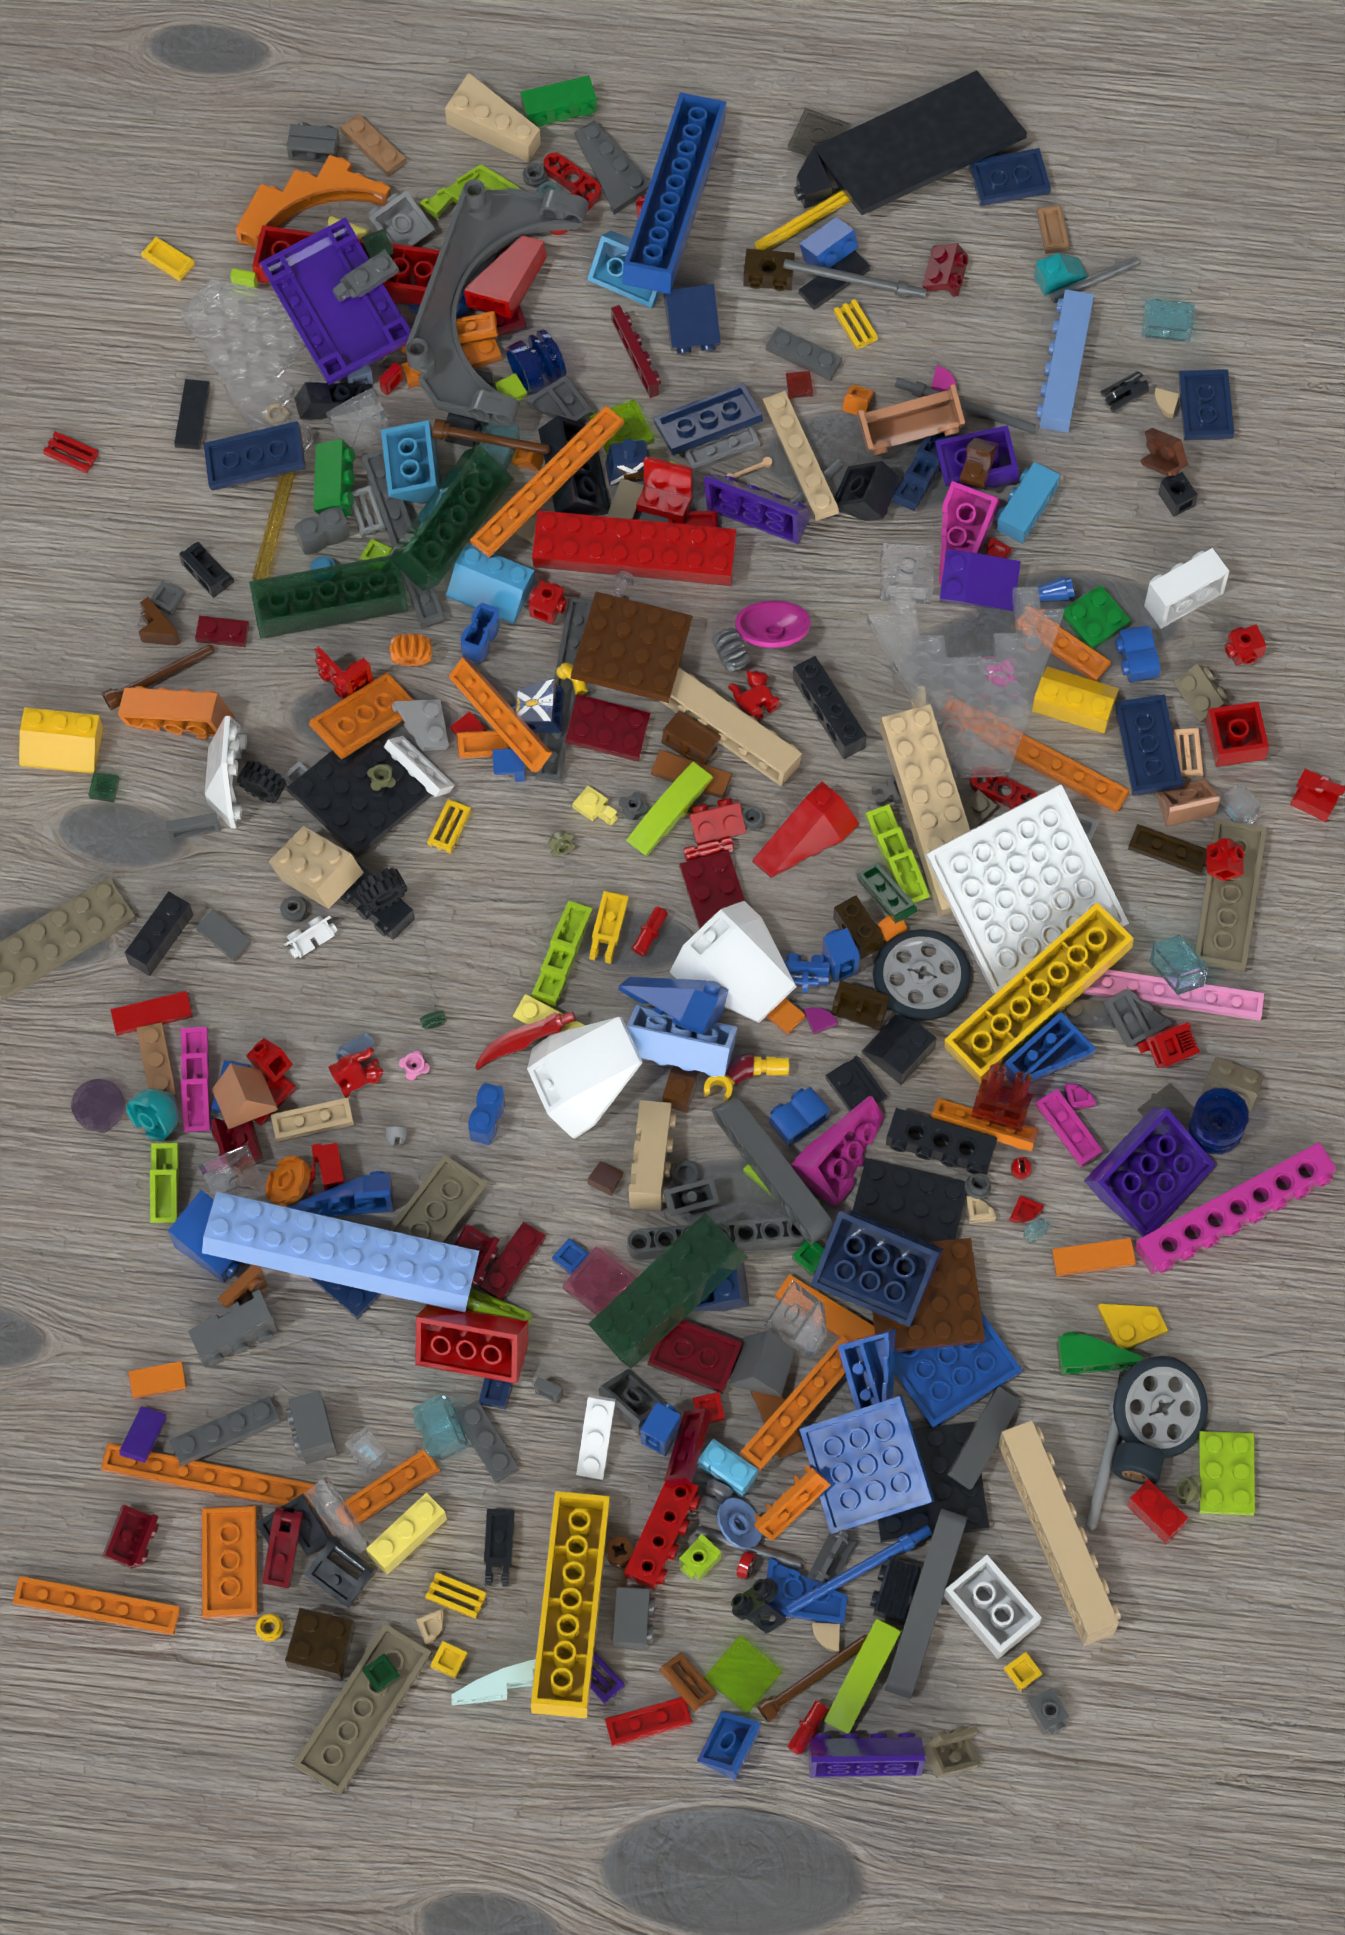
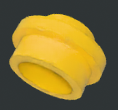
M265 1614L256 1622V1633L264 1641H275L282 1635L283 1623L277 1615ZM273 1624L275 1629L270 1633L266 1632V1625Z

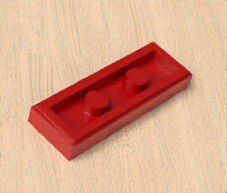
M187 991L110 1009L116 1036L135 1032L138 1027L161 1022L164 1025L193 1017Z
M683 1697L605 1718V1723L611 1745L615 1747L692 1725V1719L687 1702Z

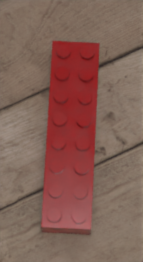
M262 225L252 264L257 282L270 284L261 268V261L315 234V232ZM358 239L369 260L386 250L399 268V273L383 282L394 302L421 305L440 250Z
M538 510L532 552L533 567L731 586L736 548V529Z

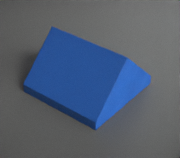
M721 1711L697 1761L736 1781L760 1733L761 1723Z

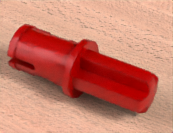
M656 906L645 925H641V932L631 947L634 953L642 957L647 955L646 953L654 939L659 937L658 932L668 916L666 910Z
M814 1701L804 1720L798 1722L800 1726L787 1746L790 1751L797 1755L803 1753L809 1743V1739L813 1735L818 1734L817 1729L830 1710L827 1706L819 1701Z

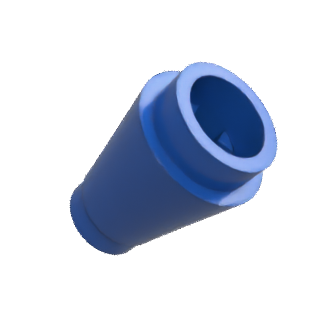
M1062 576L1037 587L1040 602L1069 600L1070 597L1075 596L1071 577L1064 578Z

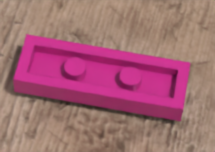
M1058 1088L1036 1102L1035 1106L1080 1168L1102 1155L1103 1150Z

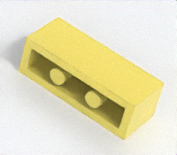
M426 1492L366 1548L368 1556L388 1575L447 1520L445 1511Z

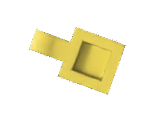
M587 786L572 803L573 809L592 822L598 816L612 826L618 819L615 816L617 811L607 806L608 799L590 786Z

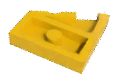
M1099 1304L1097 1306L1114 1345L1129 1350L1168 1333V1329L1157 1307Z

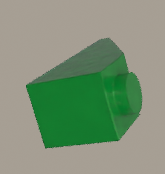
M1078 1332L1063 1333L1057 1340L1060 1375L1128 1370L1137 1362L1143 1360L1141 1355L1086 1334L1079 1335Z

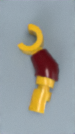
M751 1053L739 1055L729 1064L725 1076H711L706 1080L703 1097L709 1096L710 1088L718 1085L725 1089L726 1093L723 1099L727 1101L731 1098L733 1085L738 1086L747 1078H753V1075H761V1072H766V1076H788L789 1058L766 1057V1060H763L761 1056H754Z

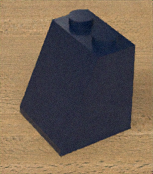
M714 284L675 288L671 290L670 294L664 293L671 351L677 350V354L691 353L692 348H701L702 352L716 350L715 346H719L721 341Z

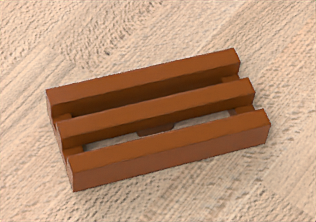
M682 1652L659 1669L695 1712L717 1695ZM676 1663H678L688 1675H685ZM694 1683L700 1688V1690L705 1694V1696H703V1694L697 1689Z

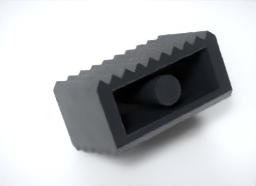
M889 1558L887 1565L882 1564L877 1579L882 1581L880 1591L874 1590L870 1603L871 1607H875L873 1615L905 1625L921 1567Z

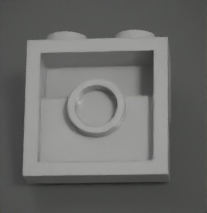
M404 191L402 194L396 192L386 200L388 204L382 208L379 205L373 208L368 213L369 217L366 221L379 241L383 240L386 243L415 246L435 231L433 225L407 191Z

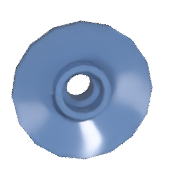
M730 1498L723 1501L719 1506L717 1518L718 1525L726 1539L736 1547L746 1550L755 1547L761 1541L762 1533L754 1526V1523L757 1521L754 1516L756 1514L755 1510L742 1499Z

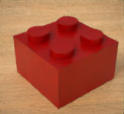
M1259 701L1208 709L1205 724L1215 767L1266 759L1269 744Z

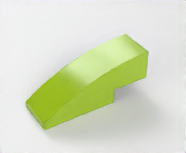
M151 1143L150 1223H174L178 1219L180 1143Z

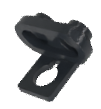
M771 1578L758 1579L752 1588L743 1594H736L731 1601L733 1615L740 1620H749L764 1633H769L786 1622V1616L770 1604L778 1593V1584ZM760 1614L773 1615L776 1619L771 1623L761 1622Z

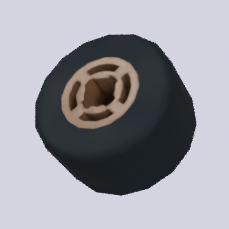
M1123 1442L1118 1444L1116 1448L1112 1472L1117 1477L1129 1482L1143 1485L1149 1479L1153 1484H1156L1160 1479L1164 1455L1148 1445Z

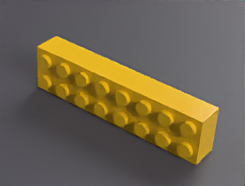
M1096 902L944 1040L945 1049L980 1085L983 1084L1058 1013L1069 1006L1133 947L1134 938Z
M555 1491L531 1697V1713L587 1719L610 1496Z

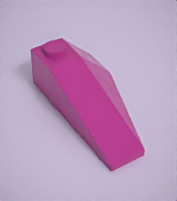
M951 482L942 509L940 584H942L946 549L980 553L999 508V498L962 484Z
M868 1096L809 1144L791 1164V1167L807 1188L832 1206H838L852 1189L855 1183L853 1176L857 1167H862L865 1159L862 1156L868 1144H872L884 1118L874 1098Z

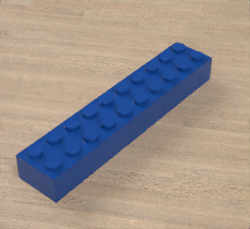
M680 92L623 264L624 285L667 294L671 293L725 124L726 101Z

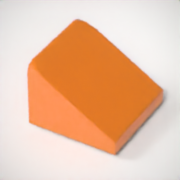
M854 384L851 385L845 395L842 410L857 415L859 410H864V413H867L875 392Z
M515 449L511 464L533 471H540L544 455Z
M887 916L878 923V929L883 936L885 944L896 935L908 931L904 920L895 924Z

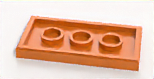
M386 672L312 718L309 726L342 760L404 721L398 712L393 711L391 705L394 701H413V699Z
M257 1506L202 1508L203 1618L258 1616Z

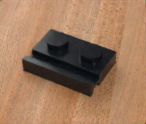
M857 1055L825 1076V1079L849 1112L868 1096H872L877 1104L887 1099V1095Z

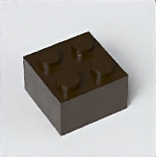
M299 1608L285 1659L287 1667L342 1680L356 1629L354 1621Z

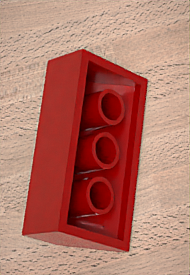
M427 1304L416 1316L415 1365L517 1383L528 1347L529 1321L468 1310L461 1312Z

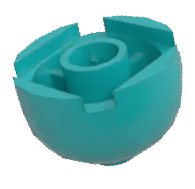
M155 1088L145 1089L136 1094L126 1106L128 1117L138 1129L142 1126L147 1130L144 1135L155 1141H163L174 1131L178 1124V1107L174 1096L169 1092Z

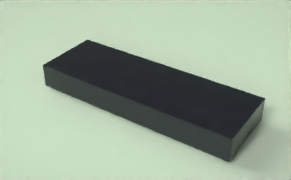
M855 250L833 265L831 269L864 275L870 271V265ZM817 276L799 289V295L815 310L851 283Z
M185 379L174 442L175 448L200 450L210 391L209 381Z

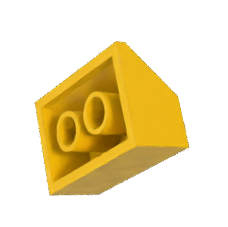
M1047 666L1034 697L1032 712L1105 734L1120 688Z
M24 707L20 726V766L95 774L103 734L100 716Z

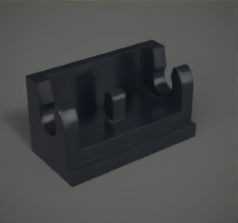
M200 542L194 543L185 551L179 553L182 566L213 598L234 583L233 577L214 560Z

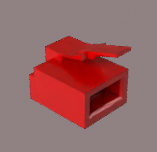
M1305 768L1297 782L1296 787L1298 789L1290 805L1327 822L1340 795H1343L1345 786L1331 782L1329 777L1321 776Z
M1181 1022L1146 1037V1041L1137 1044L1140 1054L1151 1051L1157 1068L1170 1066L1198 1054L1200 1051L1198 1046H1195L1197 1043H1194L1196 1040H1193V1033H1190L1192 1030H1189L1191 1029L1189 1022Z
M337 1143L311 1145L313 1165L310 1172L309 1196L312 1194L313 1182L316 1180V1163H319L325 1191L344 1184V1173Z

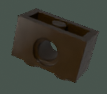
M746 248L743 286L752 289L768 288L776 291H792L794 270L784 269L783 263L784 259L794 260L795 253Z
M857 895L834 907L833 919L840 930L848 928L860 954L859 960L882 948L883 936Z

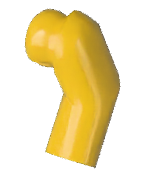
M562 663L561 666L557 667V676L563 680L569 678L573 683L576 695H584L588 692L585 682L570 678L573 668L572 664Z

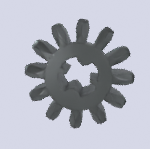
M732 627L723 629L713 636V645L725 669L728 671L739 670L749 663L750 658L747 648L736 629Z

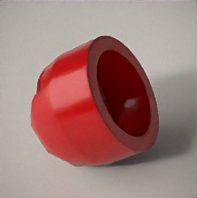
M1018 1157L1013 1160L1010 1169L1011 1174L1019 1180L1028 1178L1032 1171L1030 1160L1026 1157ZM1019 1162L1024 1163L1025 1172L1020 1173Z

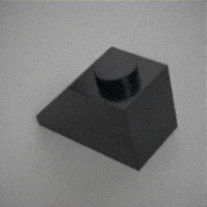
M816 149L811 150L797 175L796 187H794L795 197L797 201L801 200L804 209L815 206L832 196V186Z

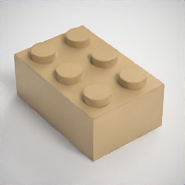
M304 826L268 861L281 881L328 909L363 874L351 853Z

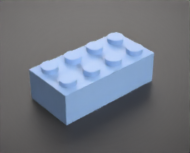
M636 1004L626 1027L641 1059L652 1060L659 1065L670 1064L679 1066L686 1071L697 1070L713 1077L725 1076L733 1055L738 1027L716 1022L701 1035L676 1025L672 1022L673 1017L665 1012L663 1015H659L654 1012L655 1008Z

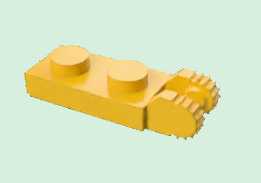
M603 891L592 934L593 942L589 960H596L599 952V943L608 944L605 953V963L611 964L615 946L618 945L629 896Z

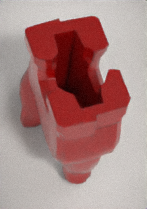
M747 670L746 681L752 689L741 693L738 685L734 683L729 684L728 689L733 692V696L741 710L759 722L764 718L761 708L765 707L771 714L779 708L780 700L772 695L770 688L767 686L769 677L766 672H751Z
M372 1048L345 1055L337 1063L328 1066L332 1077L339 1085L345 1098H348L352 1091L361 1088L366 1083L378 1084L384 1070L379 1066L377 1058L373 1059L364 1068H362L360 1063L373 1055L374 1051Z

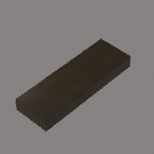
M1137 824L1128 846V850L1199 876L1206 863L1207 849Z

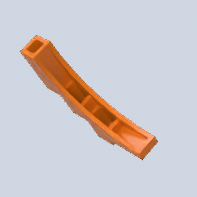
M329 155L317 177L310 172H302L295 169L283 192L275 186L260 184L236 227L238 242L256 249L262 225L279 227L302 211L330 202L360 201L385 206L388 204L386 200L391 196V190L389 186L381 181H373L360 173H352L351 163L345 158Z

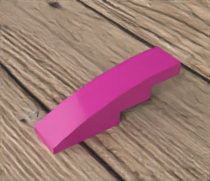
M208 1027L180 1028L184 1132L210 1131Z

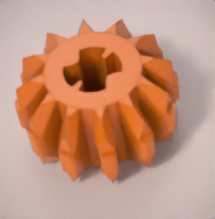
M414 633L396 635L391 639V644L389 645L392 662L408 667L426 665L427 662L431 661L432 655L430 638Z

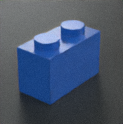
M837 217L799 243L803 259L806 263L831 268L859 248L854 229Z
M848 928L841 931L840 929H835L827 933L823 937L822 955L825 956L826 962L830 963L829 973L833 982L836 983L857 975L860 954Z
M656 1402L641 1428V1444L666 1456L680 1428L681 1416L678 1414V1410L670 1404L664 1403V1405Z

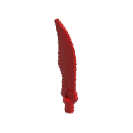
M571 1011L563 1015L553 1012L545 1019L503 1034L484 1050L477 1061L475 1069L479 1070L497 1058L526 1049L538 1038L559 1033L566 1024L576 1021L574 1012Z

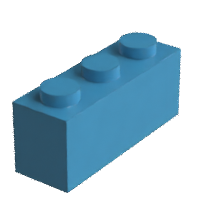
M1036 462L1032 464L1030 469L1026 468L1019 481L1021 483L1019 487H1014L1011 490L1007 499L1009 501L1007 506H1002L995 519L998 520L997 531L1023 544L1057 490L1060 474Z

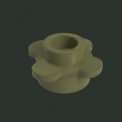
M377 765L374 768H370L367 772L368 777L372 781L371 788L375 791L383 787L392 788L396 783L395 779L392 778V767L389 765Z
M559 831L550 837L549 846L552 847V856L566 854L575 848L571 833Z
M1195 1475L1192 1479L1182 1478L1177 1483L1176 1494L1180 1498L1181 1504L1187 1505L1190 1501L1196 1503L1200 1501L1201 1478Z

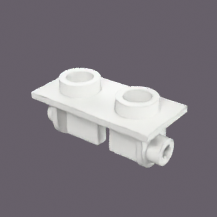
M319 915L308 922L310 925L308 929L301 932L299 928L286 936L289 941L283 945L287 946L290 944L292 946L289 952L294 959L297 957L301 958L315 949L311 942L312 938H315L318 945H321L335 936L334 933L338 931L333 923H327V920L331 918L330 916L323 918L322 915Z

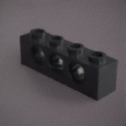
M813 656L794 666V683L842 758L846 759L865 749L867 735L817 657Z
M899 1108L895 1109L886 1139V1145H889L894 1151H909L924 1160L932 1158L941 1161V1164L947 1167L954 1168L959 1166L966 1168V1171L971 1174L982 1173L986 1175L997 1143V1137ZM918 1132L922 1138L913 1140L909 1137V1134ZM936 1140H944L948 1145L940 1148L934 1142ZM963 1147H968L973 1153L963 1155L959 1150Z

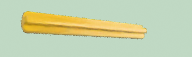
M840 190L754 242V248L770 250L844 206L850 200Z

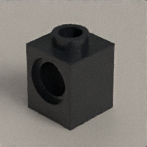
M1183 472L1165 477L1160 484L1158 493L1173 517L1195 507L1198 496ZM1172 491H1179L1182 494H1174Z

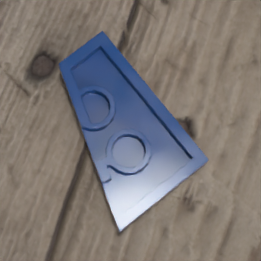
M769 1558L767 1578L774 1580L779 1587L776 1597L770 1603L773 1607L788 1618L844 1626L847 1596L836 1590L789 1615L785 1609L786 1604L822 1585V1583L815 1582L801 1575L800 1572L789 1569Z

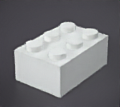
M1213 548L1206 552L1200 551L1185 564L1178 563L1167 574L1155 576L1149 583L1144 606L1162 629L1224 594L1229 570Z
M988 1555L947 1587L943 1597L997 1659L1001 1658L1039 1626L1042 1619Z

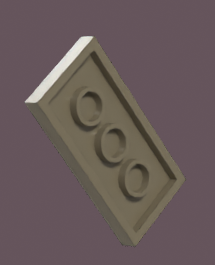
M444 1154L387 1230L446 1243L488 1187V1184Z

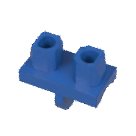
M789 953L784 963L795 985L802 986V993L808 992V986L828 985L830 963L826 962L824 955L811 956V962L801 961L799 954Z

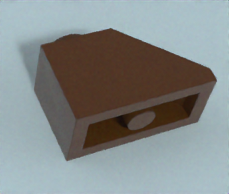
M673 1065L662 1096L663 1102L671 1103L674 1110L688 1113L701 1071H686L679 1066Z

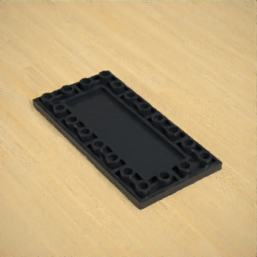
M976 70L813 146V149H816L822 165L862 216L1026 139L1027 132Z

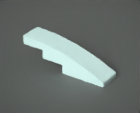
M536 1659L502 1668L473 1681L451 1694V1704L462 1705L507 1700L508 1688L533 1686Z

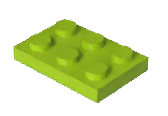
M1199 1431L1198 1462L1199 1477L1201 1478L1199 1514L1254 1516V1433Z

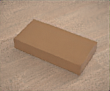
M1061 205L1037 208L1036 213L1045 254L1069 251L1070 246Z

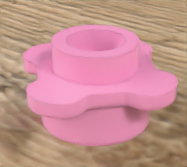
M414 1051L399 1061V1066L405 1070L406 1078L410 1081L415 1080L422 1073L427 1074L430 1070L429 1064L424 1062L423 1054L420 1051Z

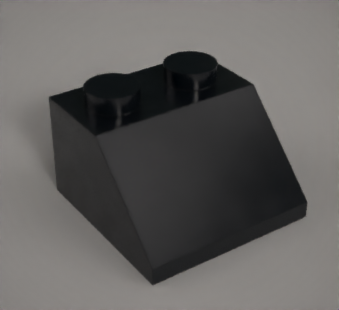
M883 461L848 466L834 497L839 512L864 521L883 519L888 512L889 504L897 490L901 477Z
M895 1015L867 1044L861 1053L902 1085L935 1049L937 1038L917 1021Z

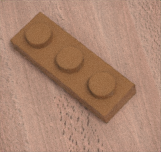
M359 113L341 126V133L388 177L406 164V158Z
M162 1022L136 1028L148 1089L155 1088L169 1092L174 1098H177Z

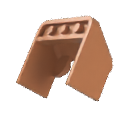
M955 384L950 385L948 390L867 413H864V410H859L856 416L867 452H873V456L887 453V448L943 432L945 436L959 433V428L965 424Z

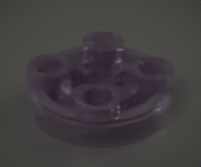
M93 1079L83 1083L75 1091L72 1097L71 1109L76 1121L82 1127L91 1131L105 1133L116 1125L123 1116L125 1101L122 1092L114 1083L104 1079Z

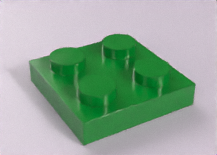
M1101 584L1060 612V616L1080 640L1093 650L1118 634L1120 630H1124L1131 625L1129 617Z

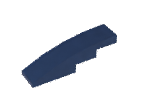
M943 432L924 439L917 450L915 459L905 472L904 480L894 493L892 502L910 510H916L941 467L935 441L956 437L958 433L945 436Z

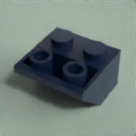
M734 1247L683 1258L689 1308L691 1311H728L750 1306L743 1255Z

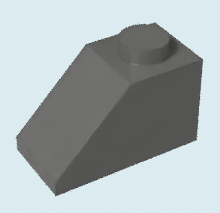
M713 1177L663 1190L670 1216L693 1212L720 1203Z

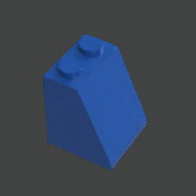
M200 1190L169 1228L168 1233L176 1249L224 1283L228 1277L233 1278L236 1275L241 1262L202 1253L203 1237L214 1199L203 1190Z

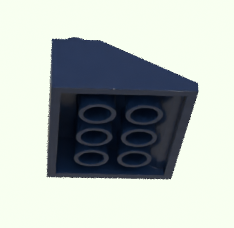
M845 1207L838 1213L811 1286L910 1327L944 1249Z

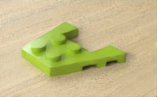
M480 164L457 178L456 182L451 186L443 187L436 191L437 194L430 199L425 198L422 200L420 208L438 219L452 202L458 203L463 186L466 182L473 179L479 180L484 184L485 192L486 189L520 188Z

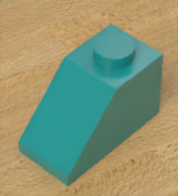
M1057 253L1036 261L1034 278L1044 296L1088 277L1077 257Z

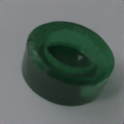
M434 1011L422 1016L419 1020L422 1028L428 1030L442 1026L446 1023L447 1018L444 1011Z

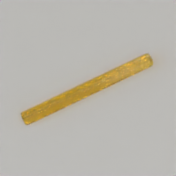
M296 471L281 474L279 477L252 575L253 582L264 584L266 582Z

